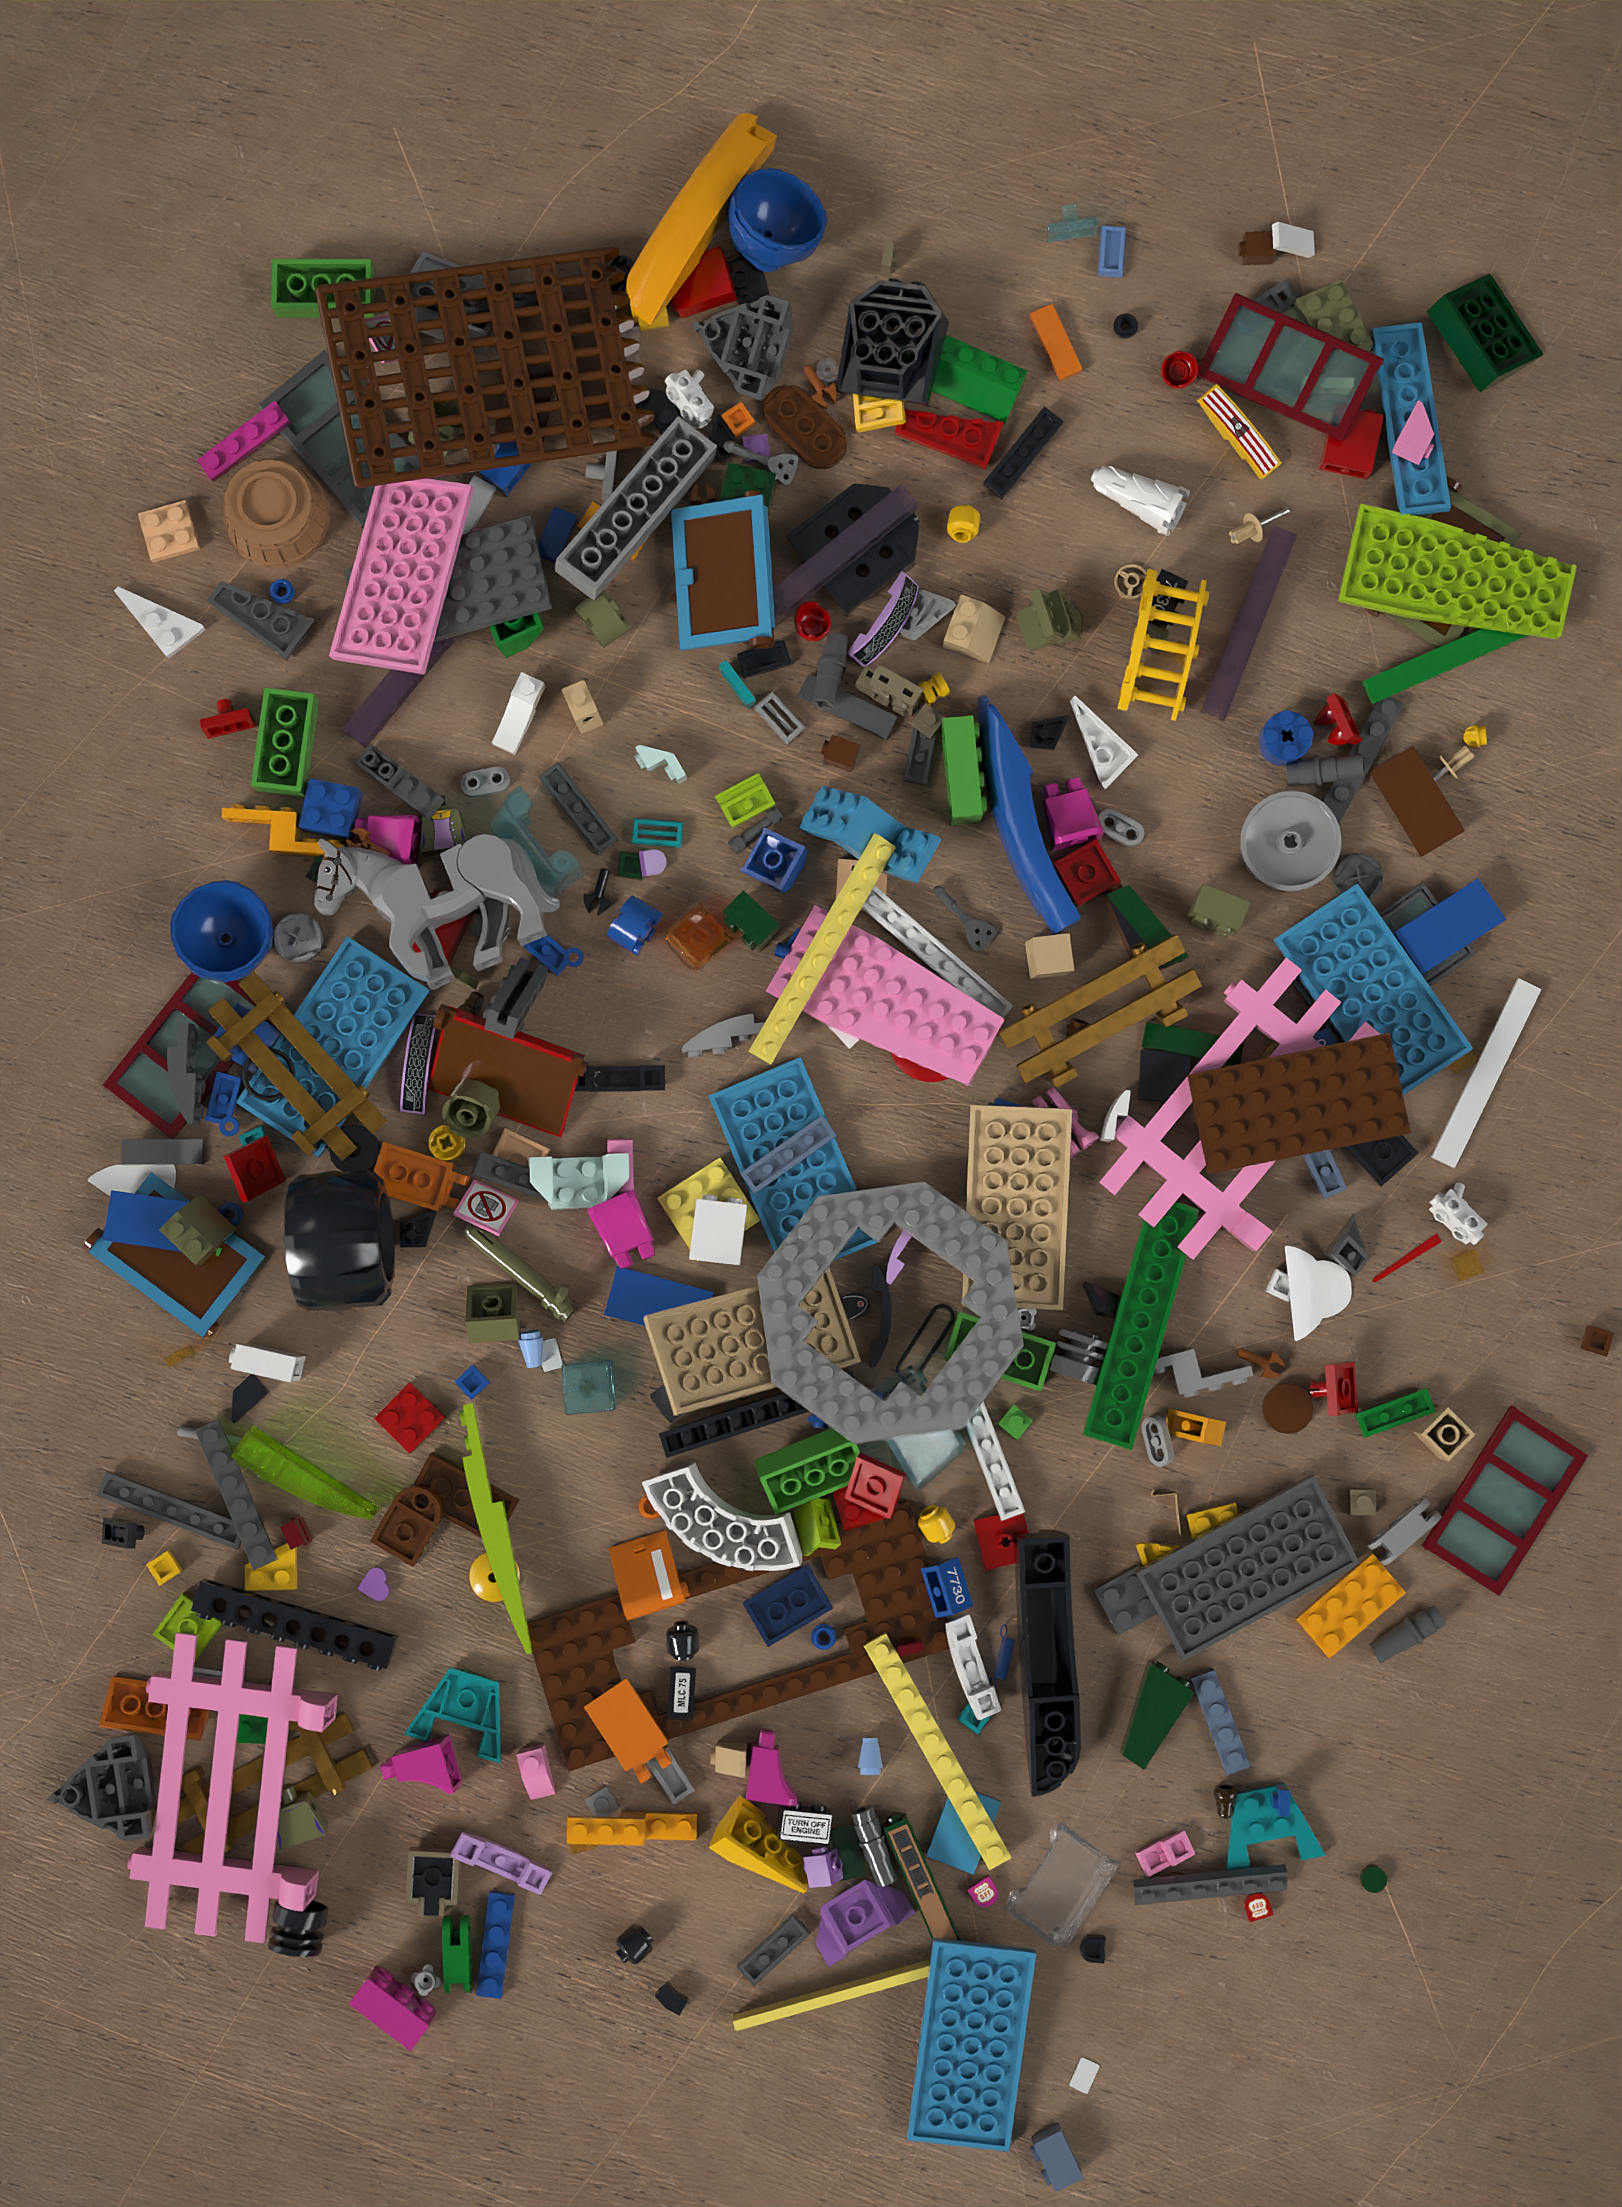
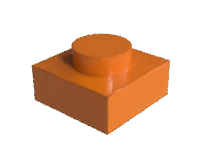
M742 402L721 415L735 437H738L755 425V420Z

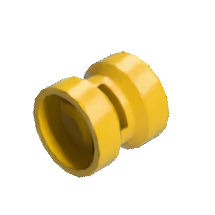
M939 672L932 675L930 680L921 681L917 684V686L923 689L922 698L929 706L935 703L936 699L940 696L945 697L950 694L949 687Z

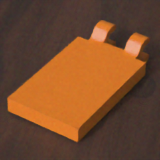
M386 1142L382 1143L374 1168V1172L384 1180L388 1196L438 1212L441 1211L442 1205L453 1209L457 1208L461 1200L449 1197L453 1183L468 1186L471 1178L453 1172L455 1167L453 1163Z
M625 1678L584 1706L624 1770L627 1772L633 1768L641 1783L650 1778L651 1774L644 1764L656 1757L662 1769L672 1764L671 1757L664 1749V1746L669 1743L668 1739L628 1678Z

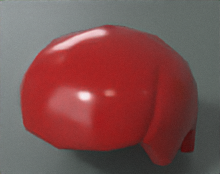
M1180 350L1166 356L1161 364V376L1165 384L1174 389H1184L1192 385L1198 376L1199 366L1197 360L1192 353Z
M816 601L804 602L797 608L794 617V628L800 637L810 642H817L823 640L829 634L832 622L827 609L820 607Z

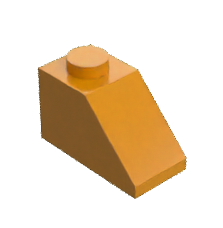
M1170 1408L1166 1418L1170 1435L1221 1447L1226 1426L1225 1421Z

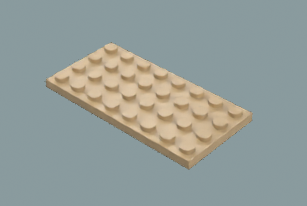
M970 1104L966 1212L1006 1240L1017 1308L1063 1310L1072 1108ZM963 1274L962 1299L975 1283L965 1274Z
M828 1268L799 1305L800 1308L818 1320L817 1325L804 1342L840 1369L857 1365L861 1360L830 1268ZM758 1286L643 1317L674 1416L776 1387L771 1381Z

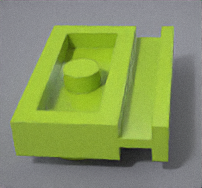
M759 773L715 796L732 829L776 806Z

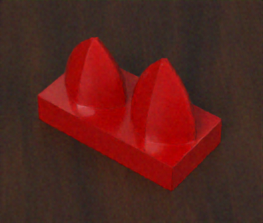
M1336 693L1326 698L1328 704L1319 711L1314 720L1316 725H1331L1337 722L1338 725L1331 731L1327 742L1332 745H1344L1347 743L1356 745L1363 741L1344 697Z

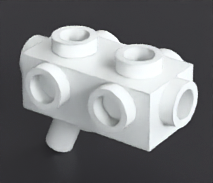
M685 369L679 373L674 372L665 379L667 384L666 393L673 405L681 411L685 422L694 429L697 427L702 428L710 422L714 406L702 392V388L699 385V382L704 377V373L701 370H696L690 376Z
M1456 1183L1454 1189H1450L1444 1195L1439 1192L1429 1202L1432 1205L1429 1210L1438 1222L1443 1223L1452 1231L1454 1238L1462 1241L1465 1245L1469 1242L1475 1245L1484 1236V1233L1481 1231L1488 1224L1462 1199L1465 1185Z

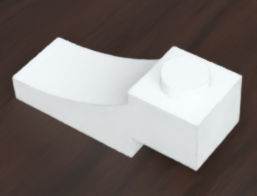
M521 672L511 692L508 706L492 741V745L513 755L516 754L536 713L535 708L545 690L544 682Z

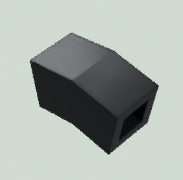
M668 1981L655 1993V1997L666 2009L680 2016L688 2001V1997L677 1992Z

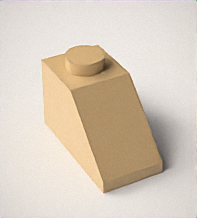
M717 1742L716 1749H711V1765H715V1772L745 1778L747 1743Z

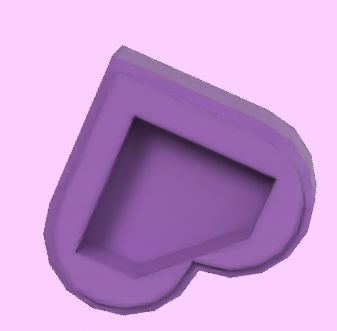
M381 1567L370 1569L359 1585L358 1590L376 1601L384 1600L390 1593V1587L386 1583V1571Z

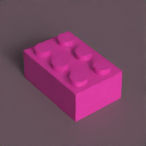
M375 1966L349 2003V2005L409 2051L413 2049L428 2029L437 2013L434 2010V2006L424 1998L419 1999L413 1994L414 1991L405 1983H398L393 1979V1974L389 1970Z

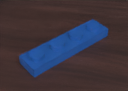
M489 1892L476 1996L502 1999L515 1902L514 1893Z

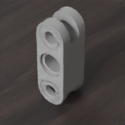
M1425 1496L1412 1503L1368 1542L1367 1546L1371 1550L1381 1545L1387 1550L1380 1560L1383 1565H1387L1395 1560L1441 1519L1442 1516L1437 1510L1430 1512L1425 1517L1421 1516V1513L1430 1504Z

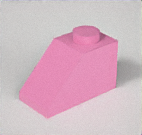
M1417 401L1392 450V453L1417 465L1420 464L1423 457L1428 459L1434 447L1430 443L1434 432L1423 402Z
M545 1743L520 1749L517 1753L521 1777L530 1800L556 1794Z

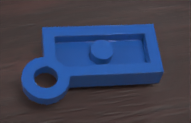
M548 934L543 938L523 945L541 963L549 967L548 969L557 977L567 966L578 967L584 960L580 949L572 947L565 950ZM571 953L578 954V960L576 962H571L569 960V956Z
M218 1071L205 1120L219 1124L220 1132L223 1135L233 1136L240 1129L239 1121L233 1116L243 1080L242 1077ZM227 1122L233 1123L234 1128L232 1131L226 1130L225 1124Z

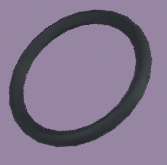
M269 1048L274 1054L279 1055L287 1062L291 1074L295 1077L294 1065L287 1054L278 1049ZM248 1057L242 1068V1080L247 1091L255 1098L264 1101H273L283 1097L281 1092L276 1095L266 1096L253 1090L247 1078V1070L252 1062L250 1057Z

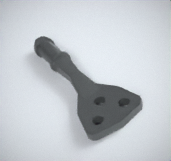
M726 441L724 443V449L728 453H734L743 457V459L749 458L759 461L767 466L770 472L777 473V480L783 485H789L796 473L797 455L781 453L769 457L759 455L750 450L749 447L738 445L734 441Z
M935 886L933 890L934 895L945 904L947 910L952 911L959 917L965 926L966 939L972 950L978 952L989 945L996 936L997 929L985 921L970 918L957 905V901H954L945 891L944 887ZM975 929L979 930L978 934L975 933ZM976 941H979V946H976Z

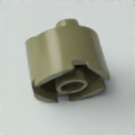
M605 590L595 600L588 597L575 607L580 618L603 648L632 628Z
M471 1079L462 1080L454 1088L443 1106L442 1117L444 1122L447 1120L450 1125L449 1129L463 1138L473 1139L479 1135H484L499 1113L498 1091L479 1081Z

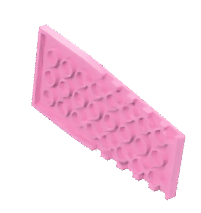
M814 905L794 940L788 955L785 956L766 990L768 994L779 999L828 914L826 910ZM851 925L802 1010L807 1015L859 1040L862 1039L873 1046L892 1052L896 1056L908 1059L926 1069L929 1068L966 1086H969L999 1034L998 1031L1001 1030L1005 1023L1004 1018L879 938L854 925Z

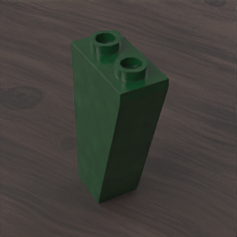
M1148 1661L1120 1749L1124 1757L1143 1770L1195 1693L1189 1688L1191 1685L1189 1681L1180 1675L1174 1678L1168 1674L1170 1669L1159 1661L1156 1664Z

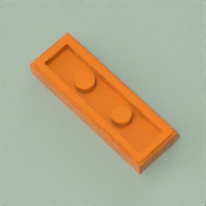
M1053 303L1031 312L1030 319L1059 382L1081 373L1083 369Z

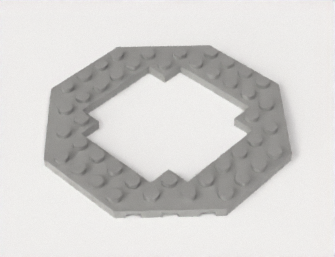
M925 1182L818 1196L757 1275L772 1384L853 1444L963 1429L1024 1346L1006 1240ZM896 1224L975 1282L963 1297L961 1303L979 1315L980 1319L922 1396L900 1381L888 1399L884 1401L804 1342L817 1325L818 1320L800 1308L799 1305L858 1228L879 1243L892 1225Z

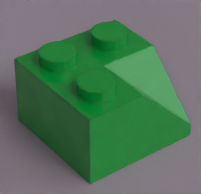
M538 612L489 626L498 649L505 658H508L529 648L544 629L542 615Z

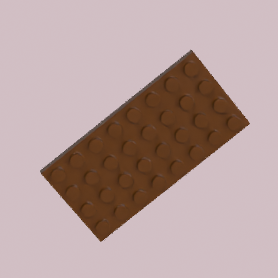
M1390 1033L1187 1075L1208 1174L1411 1133Z

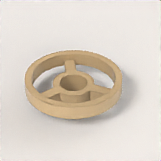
M1135 564L1125 565L1120 568L1114 579L1117 593L1126 599L1140 598L1142 592L1131 596L1132 590L1138 586L1141 580L1145 579L1147 572ZM1135 568L1144 575L1138 576L1136 573L1127 574L1123 570ZM1118 575L1125 579L1124 584L1128 588L1127 595L1118 588ZM1129 577H1134L1136 579V584H1129L1127 579Z

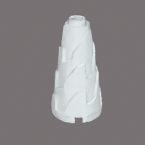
M1102 466L1101 469L1097 467L1091 478V481L1094 482V488L1099 493L1121 504L1120 506L1140 517L1141 520L1157 529V532L1166 536L1170 535L1169 529L1172 531L1175 529L1187 503L1181 501L1182 497L1189 498L1190 490L1182 486L1178 487L1157 479L1153 480L1135 473L1131 474L1112 466Z

